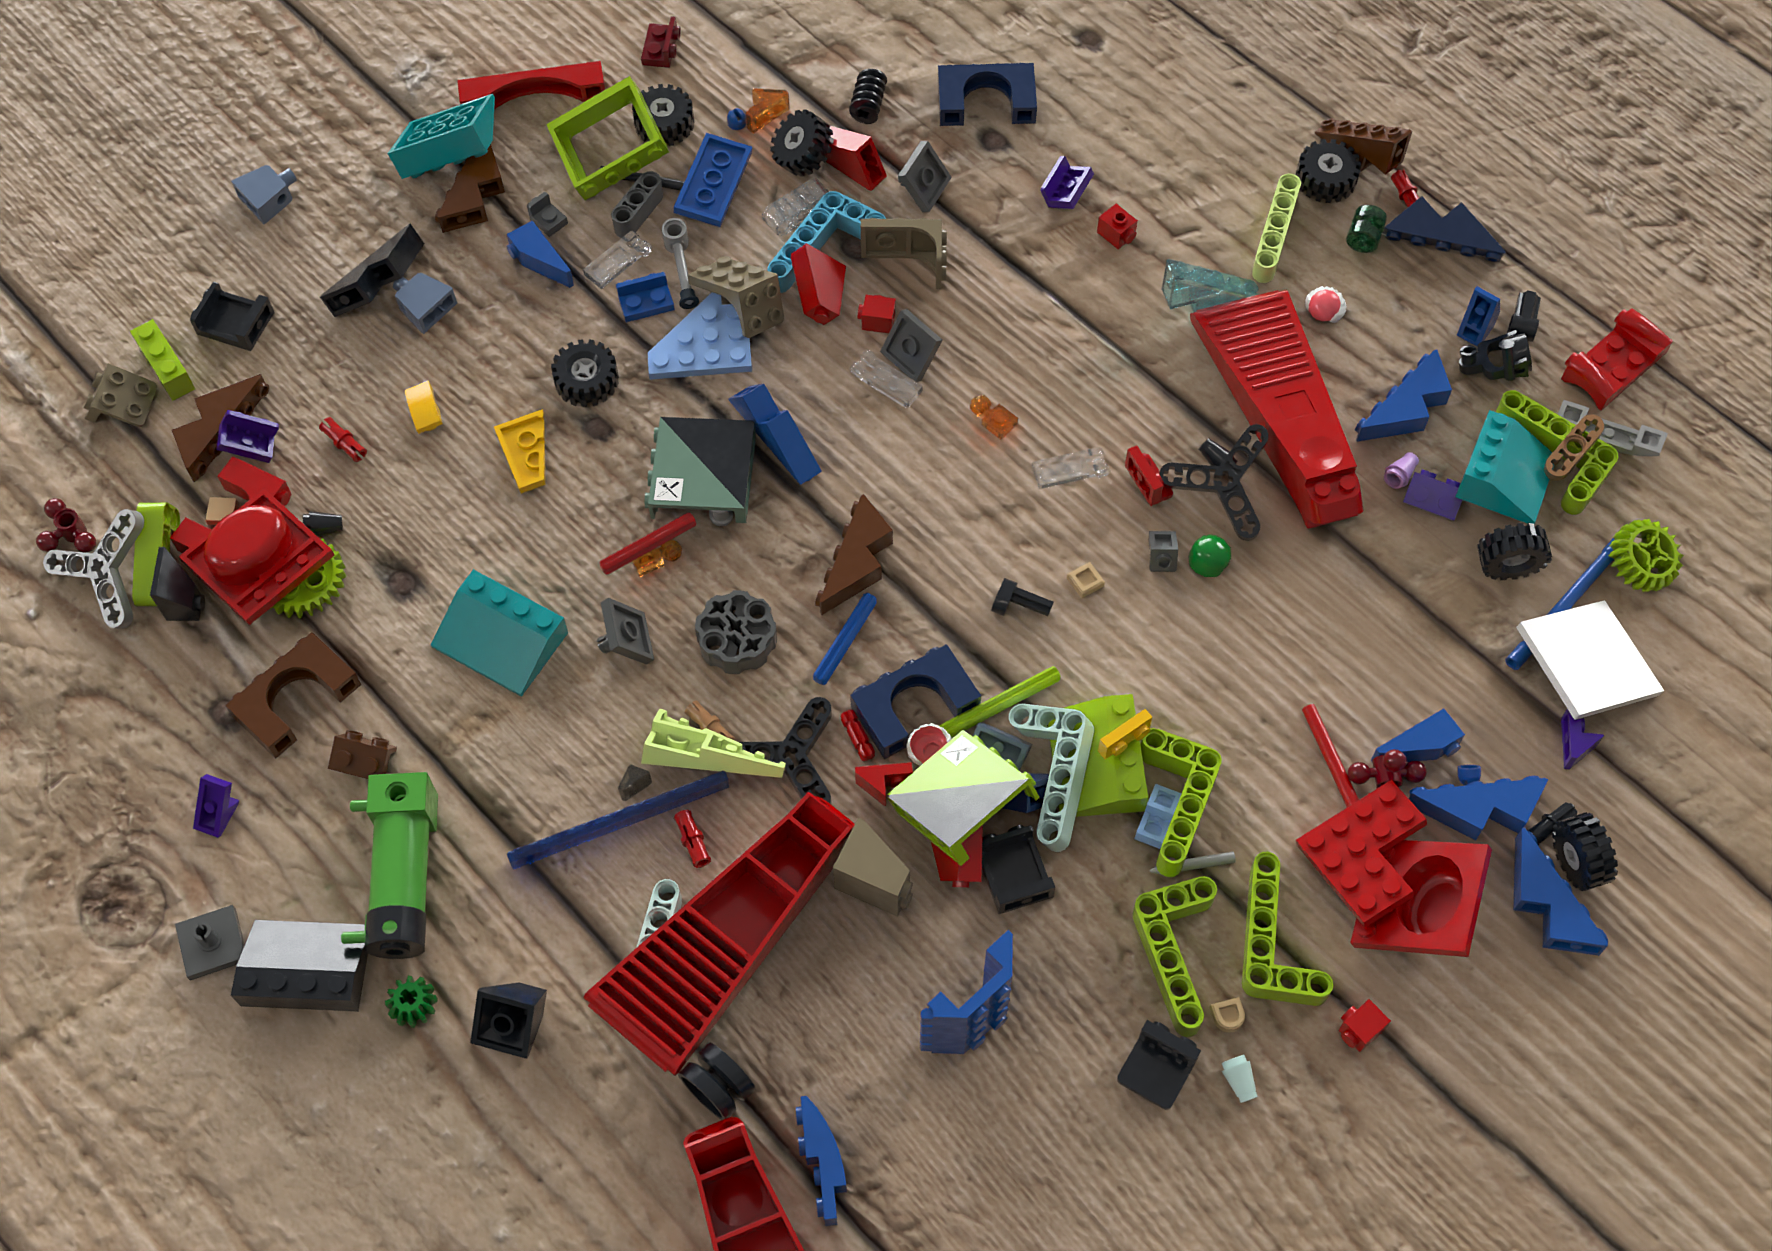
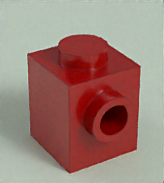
M1116 203L1099 216L1097 233L1115 248L1120 249L1123 245L1130 244L1135 239L1138 220Z
M865 295L864 304H859L857 319L862 320V330L889 334L896 316V298L881 295Z
M1368 999L1358 1009L1352 1006L1343 1014L1341 1019L1344 1022L1338 1031L1341 1033L1343 1041L1349 1047L1356 1048L1361 1052L1385 1031L1391 1020Z

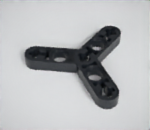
M1259 424L1249 426L1220 466L1174 462L1163 465L1159 475L1164 482V487L1217 493L1237 536L1245 541L1253 540L1259 534L1260 522L1240 480L1266 446L1268 441L1267 429ZM1260 432L1262 442L1257 440L1251 450L1247 448L1251 441L1250 433L1256 434ZM1237 452H1243L1247 455L1248 462L1242 466L1236 465L1233 461V455ZM1173 469L1176 475H1183V470H1188L1186 484L1182 483L1183 478L1175 477L1173 482H1169L1168 477L1164 476V474H1168L1169 470ZM1195 471H1200L1204 473L1206 480L1204 483L1196 485L1190 479L1191 474ZM1210 472H1214L1213 478L1219 479L1222 478L1223 474H1228V479L1233 481L1228 482L1227 486L1224 487L1221 481L1213 480V486H1208ZM1233 497H1239L1243 500L1244 507L1239 511H1234L1229 507V500ZM1248 511L1250 515H1246L1245 519L1249 525H1255L1252 529V534H1249L1247 531L1242 532L1241 529L1244 524L1241 517L1237 521L1234 517L1242 516Z
M815 697L808 702L784 741L739 742L745 751H750V753L755 755L757 751L765 750L770 753L768 761L778 764L780 762L786 763L784 772L801 799L808 792L812 794L811 791L815 788L816 795L822 799L824 798V800L831 804L829 790L807 757L832 717L831 704L826 698ZM823 707L825 714L819 713L815 719V724L812 722L815 716L814 709L819 710ZM802 728H809L813 734L808 739H801L798 737L797 732ZM790 751L791 754H795L798 766L794 768L792 760L789 757L786 758V752ZM807 772L812 775L813 779L808 784H801L797 781V776L800 773Z

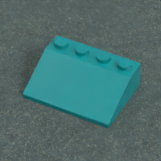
M490 94L409 122L387 153L401 179L410 176L414 179L423 175L425 171L432 169L435 172L445 167L446 164L453 162L456 165L466 160L467 157L474 155L477 158L486 154L488 147L493 141L494 95Z
M1489 410L1455 497L1521 522L1535 524L1550 480L1544 472V466L1552 452L1518 421L1502 413Z
M473 569L458 588L434 636L431 647L522 697L567 636L568 629L564 617Z

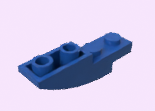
M801 1096V1106L796 1107L797 1126L803 1125L804 1137H798L800 1156H806L807 1165L819 1164V1166L813 1167L815 1186L821 1185L822 1197L816 1198L818 1217H824L825 1226L838 1225L835 1193L847 1192L840 1151L826 1120L818 1108L807 1096Z

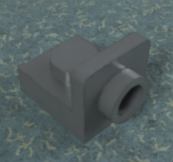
M546 192L533 198L527 204L530 221H533L548 237L568 224L567 217L551 204L549 194Z
M1149 531L1150 571L1175 572L1178 561L1176 531Z

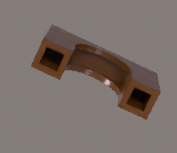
M313 632L307 637L301 638L294 648L277 658L268 670L263 674L257 675L249 686L242 692L236 693L230 699V702L225 705L232 717L275 759L297 741L292 730L273 712L275 697L284 686L296 680H312L321 684L340 703L361 686L356 673Z

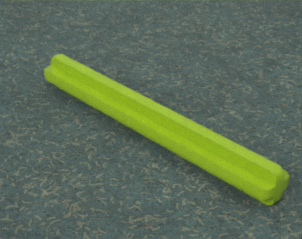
M1052 666L939 726L944 728L952 738L962 730L965 731L1059 682L1061 675L1058 669Z

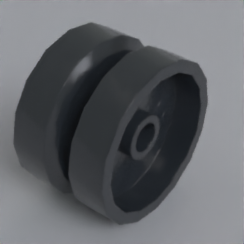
M707 1042L697 1053L701 1066L688 1062L680 1070L678 1077L701 1104L717 1118L723 1120L729 1118L736 1111L733 1098L746 1101L756 1088L751 1079L733 1059L713 1043Z

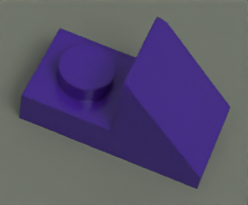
M1566 709L1561 717L1564 769L1570 770L1598 746L1604 735L1584 733L1585 719L1574 720L1569 710Z
M208 774L200 778L193 829L217 838L222 835L239 804L238 799L230 797L231 782Z

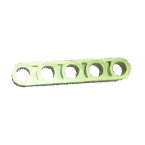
M1294 174L1282 175L1277 184L1252 270L1253 278L1260 283L1270 282L1275 276L1301 186L1300 178Z

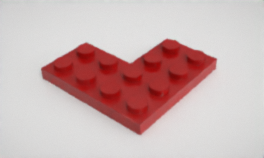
M1390 780L1296 839V844L1363 927L1366 928L1414 897L1413 890L1382 853L1427 826V819L1400 788Z

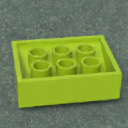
M1133 694L1103 696L1064 707L1081 711L1094 726V735L1076 817L1145 811L1148 802V792L1140 740L1134 739L1127 744L1128 747L1118 756L1111 755L1104 759L1098 752L1101 738L1136 715ZM1056 719L1051 720L1048 723V727H1051ZM1082 722L1077 723L1074 726L1073 731L1078 730L1081 727ZM1050 740L1052 760L1057 740ZM1076 749L1071 750L1067 758L1072 757L1076 753ZM1070 776L1065 777L1061 785L1067 784ZM1064 803L1058 805L1059 812L1063 809Z

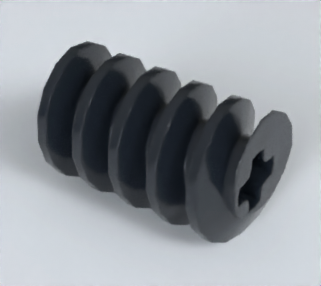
M865 69L859 72L849 113L860 123L873 124L878 120L887 83L885 73L880 70Z

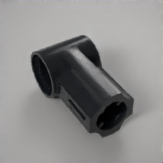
M1527 290L1524 293H1519L1515 311L1507 333L1514 330L1517 331V334L1525 333L1527 341L1530 342L1534 341L1539 325L1537 315L1541 298L1536 292Z

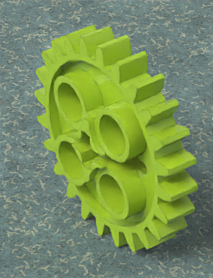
M332 544L327 546L332 549L335 556L270 609L274 608L278 615L284 611L288 618L292 616L293 612H296L297 616L301 618L304 611L313 616L314 608L323 612V603L333 604L330 597H339L340 594L336 588H344L345 586L342 579L346 578L343 570L346 567L343 560H341L340 553L335 551Z

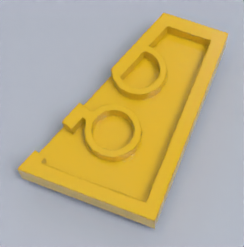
M543 409L494 426L495 433L520 494L546 485L545 414Z

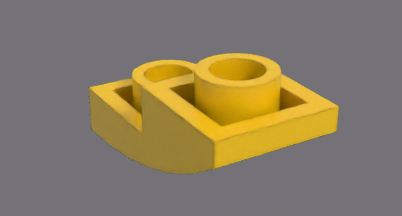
M429 380L405 390L408 407L418 434L434 430L437 426L443 424L440 409L435 402L433 388Z

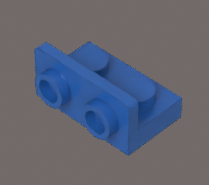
M665 272L653 273L645 277L626 280L616 284L618 299L626 323L675 310Z

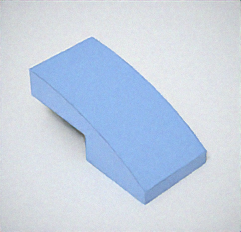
M1155 784L1134 839L1160 849L1182 793Z

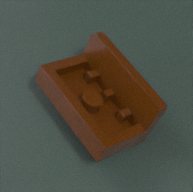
M347 730L345 734L334 737L328 769L368 779L369 775L386 774L390 755L396 753L397 746L389 745V740L384 738L372 737V740L362 738L363 733Z

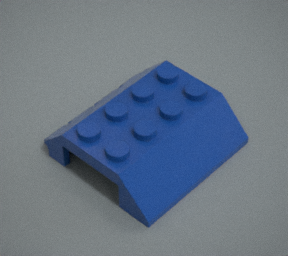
M1009 930L986 950L983 985L980 990L959 1009L940 991L927 1003L929 1008L921 1011V1051L944 1054H965L970 1048L974 1051L985 1041L986 1037L984 1035L992 1028L997 1030L1006 1022L1008 1018L1006 1015L1009 1010V997L1012 990L1013 934Z

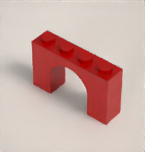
M234 456L231 457L217 476L224 490L247 501L265 488L285 507L292 495L285 480ZM185 517L170 539L177 551L184 553L212 529Z

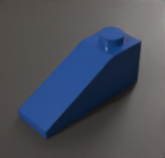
M533 221L506 234L509 245L506 246L510 256L513 259L517 258L522 266L569 288L574 286L571 270Z
M1477 286L1474 289L1457 336L1478 347V344L1486 339L1495 326L1500 314V298Z
M1443 708L1376 748L1371 762L1375 757L1384 755L1392 749L1403 752L1406 756V762L1437 760L1445 754L1447 757H1450L1461 748L1460 743L1465 734Z

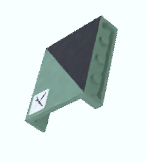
M660 417L659 427L654 428L656 449H651V464H654L653 470L648 471L650 493H645L644 499L645 508H649L651 519H655L658 508L734 511L736 523H747L756 442L755 421Z

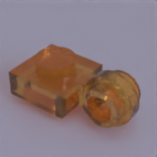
M985 395L975 396L971 400V411L977 416L983 414L985 417L982 419L981 425L1000 440L1003 439L1018 424L1019 418L1001 404L990 409L991 401Z
M672 539L631 563L639 577L664 567L662 558L670 562L678 560L682 555V547L678 541Z

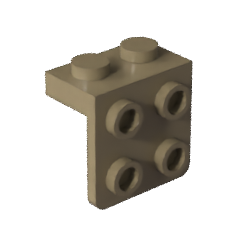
M108 363L103 373L97 372L93 380L92 387L96 388L94 395L89 394L83 408L88 410L85 419L95 423L100 413H103L133 426L142 427L157 390V384Z

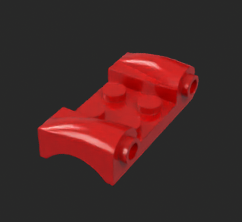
M1633 308L1628 311L1623 309L1614 320L1616 325L1613 331L1586 354L1584 351L1579 354L1574 352L1565 362L1567 367L1561 380L1582 387L1592 397L1597 408L1601 411L1668 352L1673 342L1655 324Z

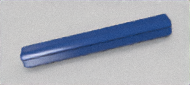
M870 593L863 594L814 672L813 680L821 685L827 684L877 604V598Z

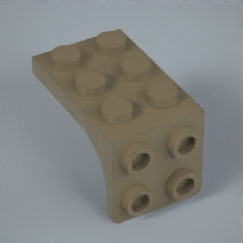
M861 219V258H913L922 260L933 268L936 275V289H941V281H946L947 230H942V219Z
M720 257L715 263L700 266L697 268V271L688 274L690 285L722 295L730 301L738 314L744 337L751 338L784 321L778 274L763 270L762 267L748 265L746 262L733 260L731 257Z

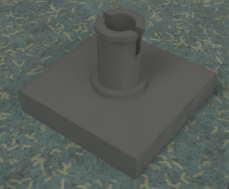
M920 141L898 174V182L901 183V186L906 187L922 212L931 211L952 178L929 141Z
M908 309L900 311L880 352L916 383L922 381L943 339Z
M611 598L600 602L607 634L597 639L599 649L603 653L607 654L612 651L643 664L652 662L654 655L645 612Z
M233 905L175 924L186 976L190 981L237 965L245 945L237 911Z

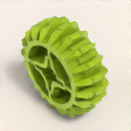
M1650 519L1634 520L1622 526L1613 536L1614 541L1609 545L1613 551L1608 556L1615 560L1611 567H1617L1619 571L1616 576H1623L1624 584L1632 583L1633 590L1641 588L1642 592L1658 591L1663 587L1669 586L1680 575L1678 570L1683 566L1678 561L1684 555L1677 550L1681 545L1675 544L1674 538L1676 535H1669L1668 527L1661 528L1659 521L1651 522ZM1635 537L1641 538L1642 541L1640 543H1635L1634 539ZM1657 568V574L1650 573L1651 569Z

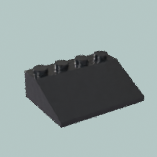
M255 920L236 966L231 991L232 998L241 1007L359 1012L368 953L365 951V943L343 944L341 942V934L343 932L365 931V924Z

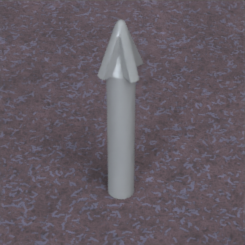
M1232 851L1186 859L1181 872L1235 863V854ZM1156 866L1150 869L1151 873L1160 874Z

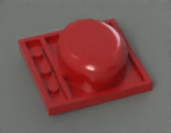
M264 488L239 509L222 518L209 533L182 553L179 558L248 625H251L335 555L330 547Z
M1403 840L1382 853L1413 890L1414 897L1366 928L1356 918L1350 943L1354 948L1469 957L1492 853L1489 844Z

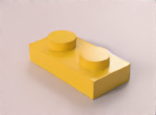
M1144 709L1101 738L1098 747L1100 755L1104 759L1111 755L1118 756L1128 747L1127 744L1134 739L1137 741L1143 739L1150 732L1151 714Z

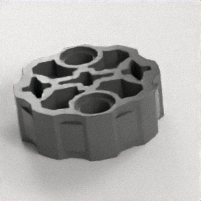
M733 590L730 594L712 597L706 602L702 614L696 618L695 632L703 659L710 666H717L727 674H740L748 669L756 670L767 662V656L771 650L776 648L777 629L772 617L771 607L764 599L750 596L747 591ZM755 615H763L760 619L753 618ZM712 646H720L717 650L709 649Z

